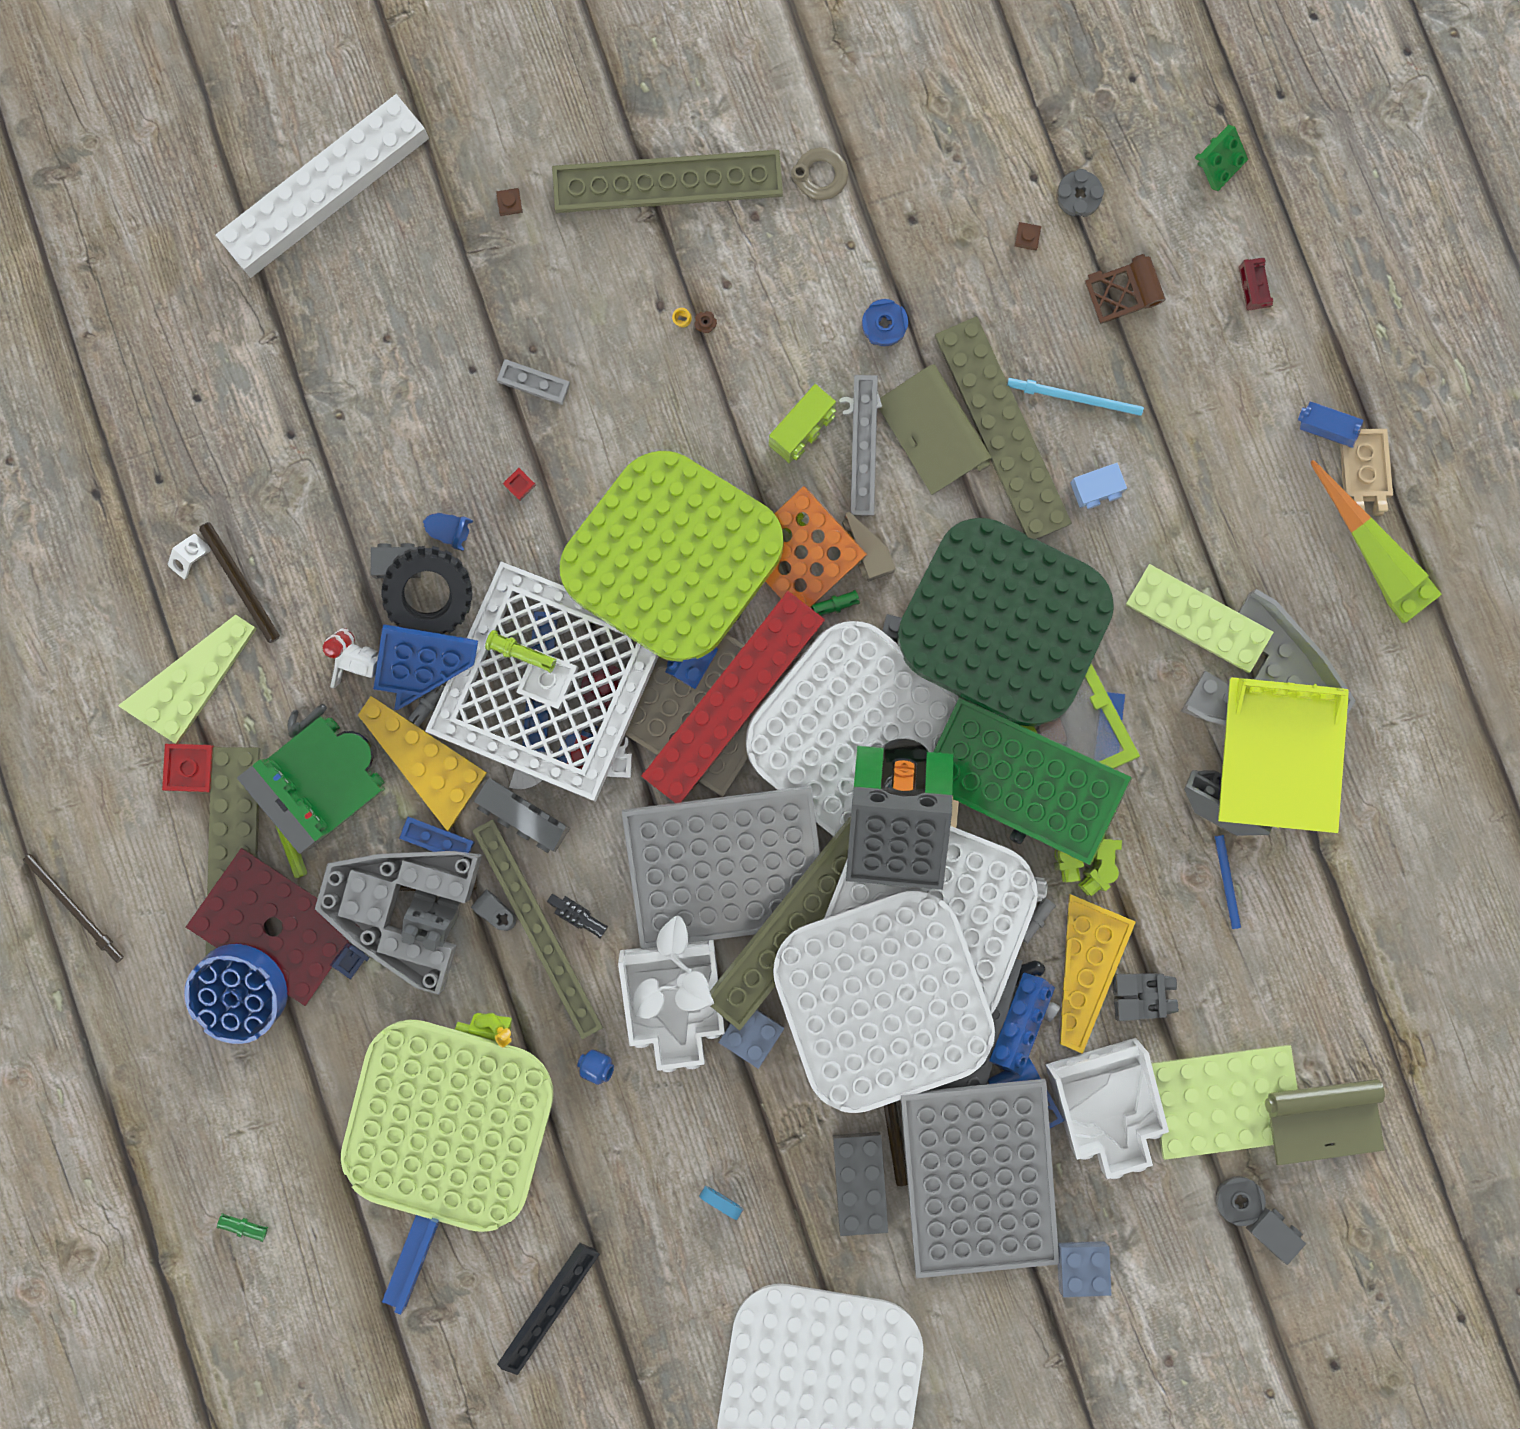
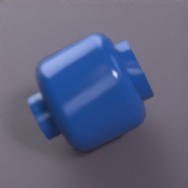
M590 1050L586 1055L582 1054L577 1063V1067L580 1068V1077L596 1085L608 1082L614 1071L611 1057L597 1050Z

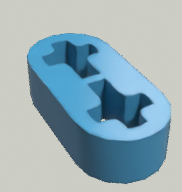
M704 1186L699 1195L703 1201L735 1220H738L744 1210L740 1205L708 1186Z

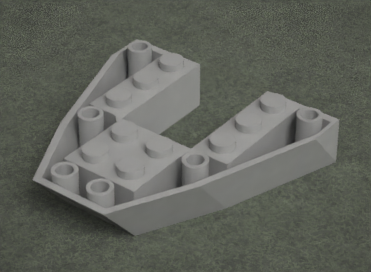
M459 851L389 853L328 863L315 910L354 946L417 989L439 995L445 989L457 945L445 942L443 947L438 946L435 951H430L423 947L422 941L415 940L414 944L411 945L402 942V929L390 926L400 886H407L466 903L470 900L482 855Z

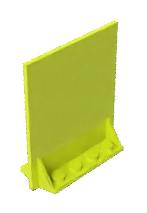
M1233 677L1229 679L1218 821L1338 833L1348 689L1317 686V684L1304 685Z

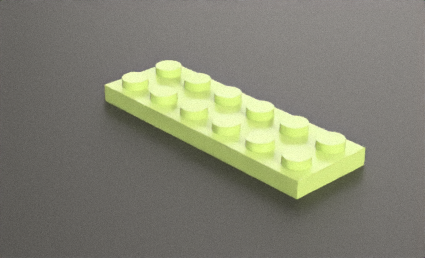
M1151 564L1148 565L1126 603V606L1247 673L1252 671L1274 633Z

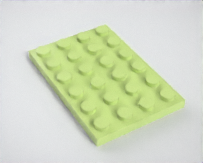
M1291 1045L1151 1063L1169 1130L1168 1133L1160 1137L1162 1158L1166 1160L1273 1145L1270 1117L1265 1107V1100L1270 1093L1298 1089Z

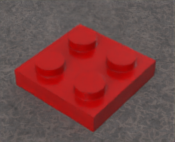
M165 744L162 790L210 792L214 746Z

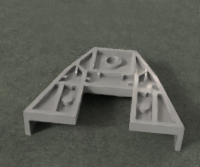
M1257 589L1248 594L1238 613L1274 632L1262 654L1266 655V658L1253 680L1290 682L1304 685L1317 684V686L1348 689L1325 654L1275 599ZM1204 671L1181 712L1206 721L1226 725L1229 684ZM1350 691L1347 715L1356 701Z

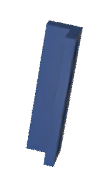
M416 1215L382 1300L383 1303L396 1307L394 1312L401 1315L406 1309L440 1223L435 1218L429 1219Z

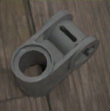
M487 889L471 906L479 916L498 930L508 931L516 925V915ZM501 915H502V916H507V915H508V917H507V921L509 922L508 925H507V924H502V925L500 924V923L502 922V920L500 919V916H501Z

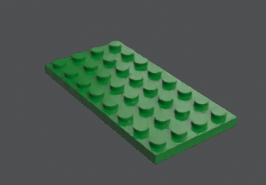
M960 697L933 751L935 753L953 754L952 796L954 800L1088 865L1092 864L1132 780L1131 776ZM926 768L919 781L924 786H926Z

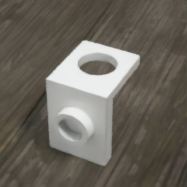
M193 534L173 547L168 566L183 579H186L192 563L209 553L211 549L201 538ZM175 559L182 563L184 570H181L176 565Z

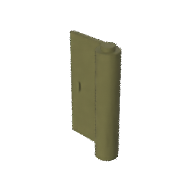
M935 364L921 370L880 398L882 408L879 409L931 495H934L969 471L977 469L980 472L991 465L989 462L992 459L990 453Z
M1379 1079L1270 1093L1265 1100V1107L1270 1117L1276 1165L1385 1151L1378 1103H1382L1385 1099L1382 1082Z

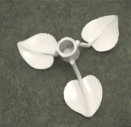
M680 916L673 917L662 927L657 937V949L663 956L671 955V959L685 972L679 975L677 979L678 986H662L659 988V983L654 978L643 981L637 988L633 999V1011L636 1017L651 1019L657 1016L664 1006V995L661 993L663 991H677L675 996L676 1004L684 1011H697L714 1004L705 976L698 971L692 972L691 969L687 968L676 957V954L680 955L685 952L688 944L687 928Z

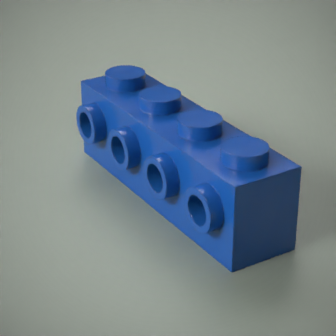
M1023 973L989 1060L1000 1069L1022 1075L1055 989L1048 981Z

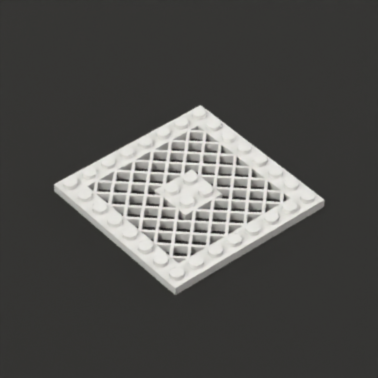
M500 562L467 636L468 639L478 640L475 663L472 667L447 681L425 732L596 802L659 656L638 643L634 646L631 638L577 604L568 595L563 585ZM527 598L539 603L530 607ZM523 600L526 609L515 613L512 604ZM548 606L560 611L551 615ZM509 608L511 615L504 618V615L507 609ZM544 608L547 617L536 621L533 612ZM528 614L532 623L521 628L518 618ZM569 614L580 618V620L572 623ZM565 616L568 625L556 629L553 620ZM514 621L517 630L506 634L503 625ZM550 623L552 632L542 636L538 627ZM590 623L598 625L602 628L593 631ZM586 624L589 633L578 638L575 628ZM499 629L501 636L506 638H514L519 635L522 645L530 648L540 644L543 650L540 653L555 658L552 655L561 652L564 661L556 658L555 668L550 673L524 661L517 664L516 659L511 657L513 666L502 670L499 661L506 657L502 653L496 655L495 650L491 649L492 658L485 660L489 651L485 649V643L492 630L498 631ZM534 629L537 638L526 642L523 633ZM571 631L574 640L562 644L559 635ZM611 631L623 636L614 640ZM607 632L610 642L599 646L595 637ZM555 637L558 647L547 651L544 641ZM592 639L595 648L583 652L580 643ZM628 640L631 650L620 654L616 645ZM576 645L580 655L568 659L565 650ZM613 647L616 657L605 661L601 652ZM597 654L601 663L589 667L586 658ZM631 656L627 664V667L625 668L622 660ZM582 660L585 670L578 672L579 667L573 664ZM619 662L622 671L611 676L607 666ZM494 663L498 672L487 677L484 667ZM527 666V669L522 677L520 669ZM603 668L607 678L595 683L592 673ZM480 672L483 679L476 681V678ZM516 672L519 681L508 685L505 675ZM588 675L591 685L580 689L577 679ZM500 678L503 688L492 691L489 682ZM621 678L616 690L613 681ZM573 683L576 691L568 694ZM609 683L613 693L601 698L598 687ZM485 684L488 694L477 698L474 689ZM518 688L516 693L522 695V697L513 700L510 691ZM594 690L597 700L586 704L582 694ZM471 693L473 700L466 703L468 696ZM506 693L509 702L498 707L495 697ZM579 697L582 706L570 710L567 701ZM491 699L494 709L483 713L480 703ZM531 699L544 705L534 708ZM612 700L608 711H606L604 703ZM527 701L530 711L519 715L516 705ZM564 704L567 713L555 717L552 708L561 711ZM600 705L603 715L592 719L588 709ZM476 706L479 715L468 720L465 710ZM512 708L515 717L504 722L501 712ZM548 709L551 719L540 724L537 714ZM585 712L588 721L577 726L573 716ZM460 714H461V716H462L463 721L458 720L459 717H460ZM496 714L500 724L489 728L486 718ZM533 716L536 726L525 730L522 720ZM569 718L572 728L561 732L558 722ZM481 721L484 730L475 727L472 724ZM603 721L597 733L594 724ZM517 723L520 733L510 737L506 727ZM554 725L557 735L546 739L543 729ZM590 727L594 736L583 741L579 731ZM502 729L505 738L493 733ZM538 731L542 741L531 745L528 735ZM575 733L578 743L567 747L564 737ZM523 738L526 747L514 741ZM560 740L563 750L552 754L548 744ZM593 743L588 754L585 746ZM544 746L547 755L534 750ZM581 748L584 758L573 763L570 752ZM565 755L569 764L556 760V758ZM584 764L582 770L579 769V768H576V767H579V766H581V765Z

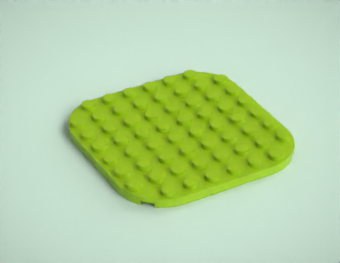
M655 451L636 458L622 471L569 540L560 559V577L568 595L577 604L655 655L677 662H683V660L692 658L698 659L707 655L718 646L776 568L783 553V532L775 514L761 502L682 454L672 451Z

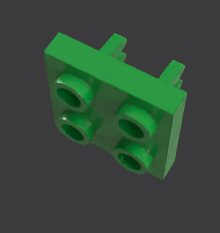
M1229 124L1216 138L1213 137L1210 140L1211 143L1201 154L1198 153L1195 156V159L1199 161L1197 164L1204 170L1211 189L1219 191L1248 161L1236 127Z

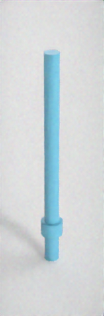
M1008 378L1007 386L1024 390V393L1033 395L1038 393L1142 416L1144 407L1036 384L1034 380L1027 379V381Z

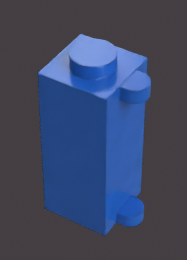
M1311 401L1307 408H1302L1298 421H1301L1300 430L1351 448L1356 443L1364 421L1363 419Z

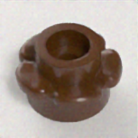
M710 311L699 312L695 317V328L702 333H710L717 325V319L714 318V314Z

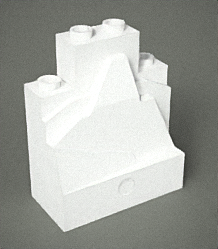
M714 940L688 943L683 954H676L677 959L687 968L691 969L692 972L698 971L705 976L710 991L718 981ZM657 947L620 950L618 966L629 1046L644 1048L653 1043L657 1071L672 1072L681 1067L696 1069L700 1065H704L702 1037L706 1036L708 1039L720 1037L721 1034H725L723 1017L710 1006L697 1011H684L680 1009L675 1001L677 991L661 992L664 995V1006L662 1011L654 1018L644 1019L636 1017L633 1011V999L637 988L643 981L654 978L658 981L659 988L662 986H678L677 979L685 971L671 959V955L667 957L661 955Z
M1137 1038L1045 1064L1057 1108L1064 1119L1063 1123L1070 1147L1077 1160L1090 1159L1094 1154H1097L1101 1171L1107 1179H1118L1126 1173L1142 1172L1147 1167L1153 1166L1146 1139L1160 1138L1163 1134L1168 1133L1169 1130L1149 1053Z

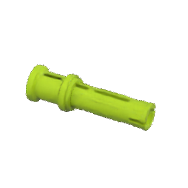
M495 630L490 632L485 643L486 650H495L502 653L506 658L514 657L550 673L554 670L555 663L557 662L556 658L518 644L515 638H506L499 635Z

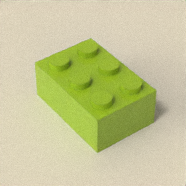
M814 384L769 435V447L789 464L793 459L797 461L805 452L806 444L808 442L812 444L819 437L821 427L823 425L827 427L834 420L836 401L818 385Z

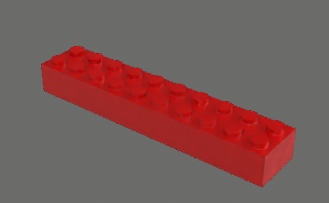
M787 591L641 777L674 803L684 802L822 627L825 619Z

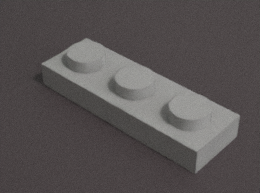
M504 359L497 378L498 383L563 405L570 387L569 381Z

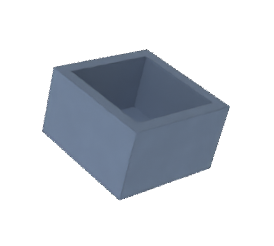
M757 1009L740 1031L730 1023L718 1043L759 1069L783 1032L784 1026Z
M1104 1241L1058 1243L1059 1292L1063 1297L1112 1296L1110 1250Z

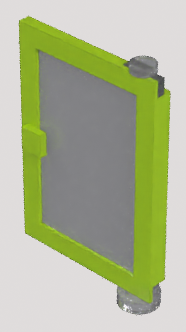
M1090 664L1073 703L1059 719L1035 727L1020 725L1113 769L1140 757L1092 664Z

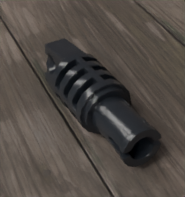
M551 894L547 900L548 904L556 908L554 914L578 929L584 928L599 939L602 938L608 928L607 925L592 917L588 909L567 896L562 900Z

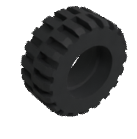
M418 546V549L415 550L408 549L403 555H398L386 570L381 589L382 605L391 623L394 622L397 627L438 634L451 633L458 624L461 625L466 614L469 613L471 608L472 585L469 573L463 567L462 562L458 558L453 557L452 553L447 550L442 551L439 550V547L432 546V548ZM430 571L441 575L446 580L450 595L443 608L435 612L424 613L413 609L408 604L405 598V586L408 580L416 573Z

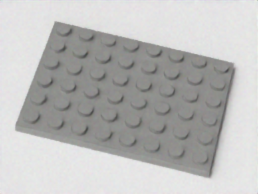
M811 786L622 810L641 949L657 947V937L660 930L675 916H680L686 925L688 943L756 934L820 854Z
M1045 1079L935 1089L918 1094L901 1095L916 1278L1059 1264L1047 1085Z

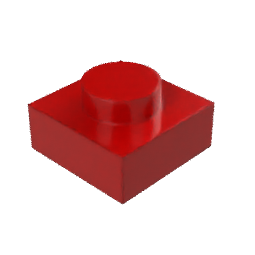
M520 468L502 483L519 501L536 486Z

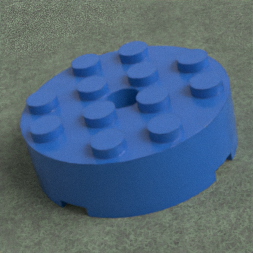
M229 944L212 950L196 965L187 978L184 996L191 1018L198 1021L205 1029L204 1032L222 1042L243 1044L252 1042L265 1034L281 1016L287 1002V985L280 968L268 955L251 946Z

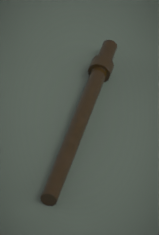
M31 854L27 855L23 861L97 941L95 944L100 950H105L116 963L120 962L124 956L112 944L111 938L107 934L104 935Z

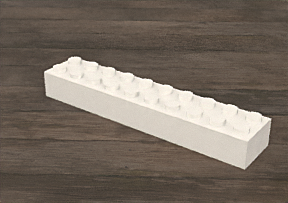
M395 94L216 234L217 238L247 275L252 278L426 142L429 137L425 128L398 95Z

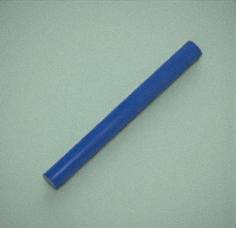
M1224 835L1214 836L1232 929L1241 928Z

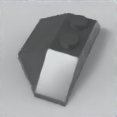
M1192 770L1184 790L1194 813L1236 836L1269 835L1271 833L1272 827L1218 821L1222 774L1216 770Z

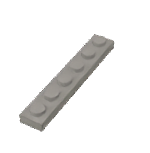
M854 375L851 514L854 516H874L878 375Z

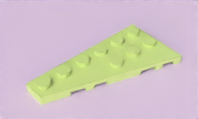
M233 616L118 706L173 743L179 744L257 628L239 616Z

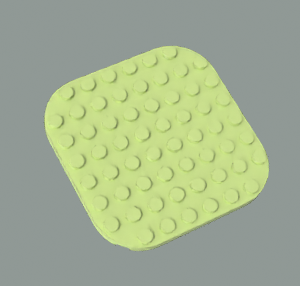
M403 1020L393 1023L384 1028L373 1039L365 1055L341 1150V1165L344 1175H347L353 1185L352 1188L360 1196L373 1203L429 1219L435 1218L439 1222L479 1232L496 1230L515 1219L526 1202L553 1103V1085L550 1075L544 1065L534 1055L514 1046L507 1045L502 1048L496 1041L421 1020Z

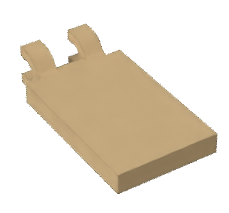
M1361 429L1353 448L1340 444L1343 490L1364 511V502H1374L1373 516H1383L1384 512L1388 511L1386 498L1393 496L1387 429Z

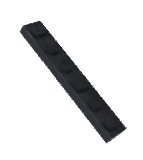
M579 1242L497 1363L501 1370L515 1375L520 1373L600 1255L596 1249Z

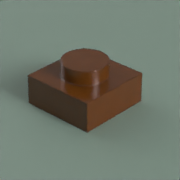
M519 188L496 191L500 216L523 213Z
M1019 222L1014 247L1036 251L1041 226Z

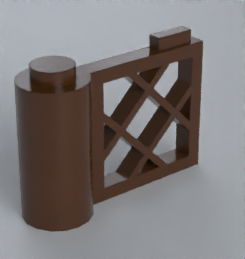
M1145 254L1132 258V263L1110 272L1102 274L1100 270L1089 274V279L1085 280L1100 324L1144 308L1155 307L1166 300L1150 256L1146 257ZM1126 272L1129 281L1125 288L1113 283L1116 275ZM1102 282L1107 284L1108 287L1102 296L1094 292L1092 284ZM1111 287L1123 292L1118 302L1106 298ZM1127 293L1135 297L1137 305L1126 307L1121 302ZM1104 301L1116 306L1113 314L1103 317L1100 308Z

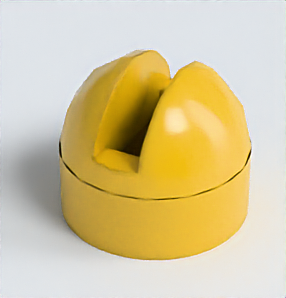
M678 308L673 312L672 320L678 327L683 328L690 325L692 316L687 309ZM679 316H680V317L685 318V319H687V320H686V321H682V320H678V318H679Z

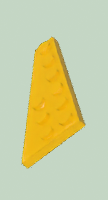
M370 696L359 712V718L449 832L488 773Z
M1071 894L1068 897L1059 1044L1083 1054L1135 921Z

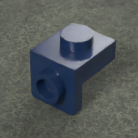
M347 942L330 966L351 980L364 961L368 962L370 957L356 946Z

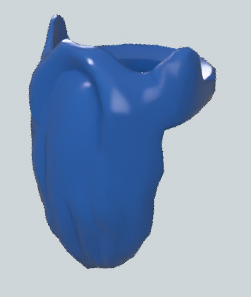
M436 513L427 516L423 523L425 531L432 538L446 544H451V547L464 551L461 543L467 539L469 534L468 524L473 523V520L467 517Z

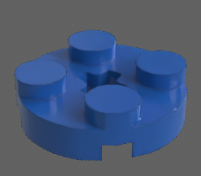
M880 299L873 302L862 318L863 332L873 345L891 346L903 339L908 327V316L905 309L890 299ZM883 317L887 321H891L888 328H883V326L879 325Z

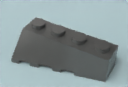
M488 778L474 800L479 805L477 807L479 811L488 816L490 813H493L499 817L497 822L507 828L510 825L517 828L516 834L527 841L530 837L538 842L536 846L546 853H549L550 850L556 852L571 829L491 778Z

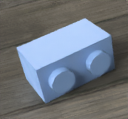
M1118 463L1073 478L1070 482L1079 507L1087 506V509L1099 506L1101 504L1100 501L1107 498L1109 502L1122 497V493L1127 489Z

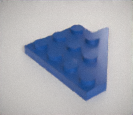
M383 624L373 689L397 693L394 710H399L472 667L475 663L478 640Z

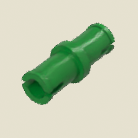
M856 590L837 597L836 595L830 596L828 600L813 604L812 609L820 616L833 612L837 614L842 609L860 604V601L857 600L859 597Z
M224 1213L221 1214L216 1227L236 1233L237 1237L242 1238V1236H246L260 1242L264 1241L268 1231V1227L248 1222L247 1218L238 1219Z

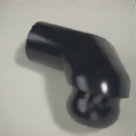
M1035 960L1022 964L1016 986H1019L1023 973L1041 976L1045 972V966L1040 961Z

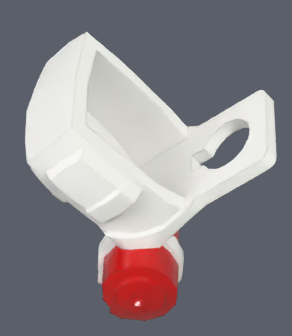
M341 628L327 638L323 644L325 655L335 658L330 688H335L340 684L343 670L369 678L374 677L376 674L378 651L371 647L365 646L360 648L354 645L355 637L347 628Z

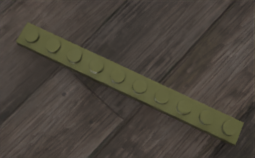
M492 819L473 829L472 831L581 1039L601 1030L604 1027L495 820Z

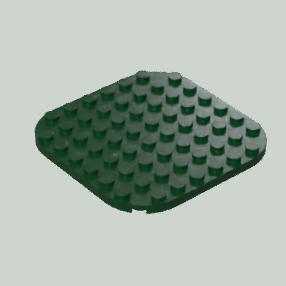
M988 518L967 519L953 526L941 540L899 624L897 634L898 646H900L905 663L920 677L1011 722L1023 726H1040L1041 724L1054 722L1059 719L1073 703L1112 619L1114 600L1106 580L1088 564L1043 542L1029 538L1026 534L999 521Z

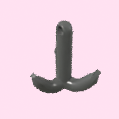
M325 704L317 706L300 723L296 722L298 710H293L287 724L289 737L294 738L323 715L327 706Z

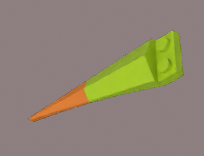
M1312 460L1311 466L1350 530L1388 606L1403 624L1408 622L1442 594L1428 578L1429 575L1316 461Z

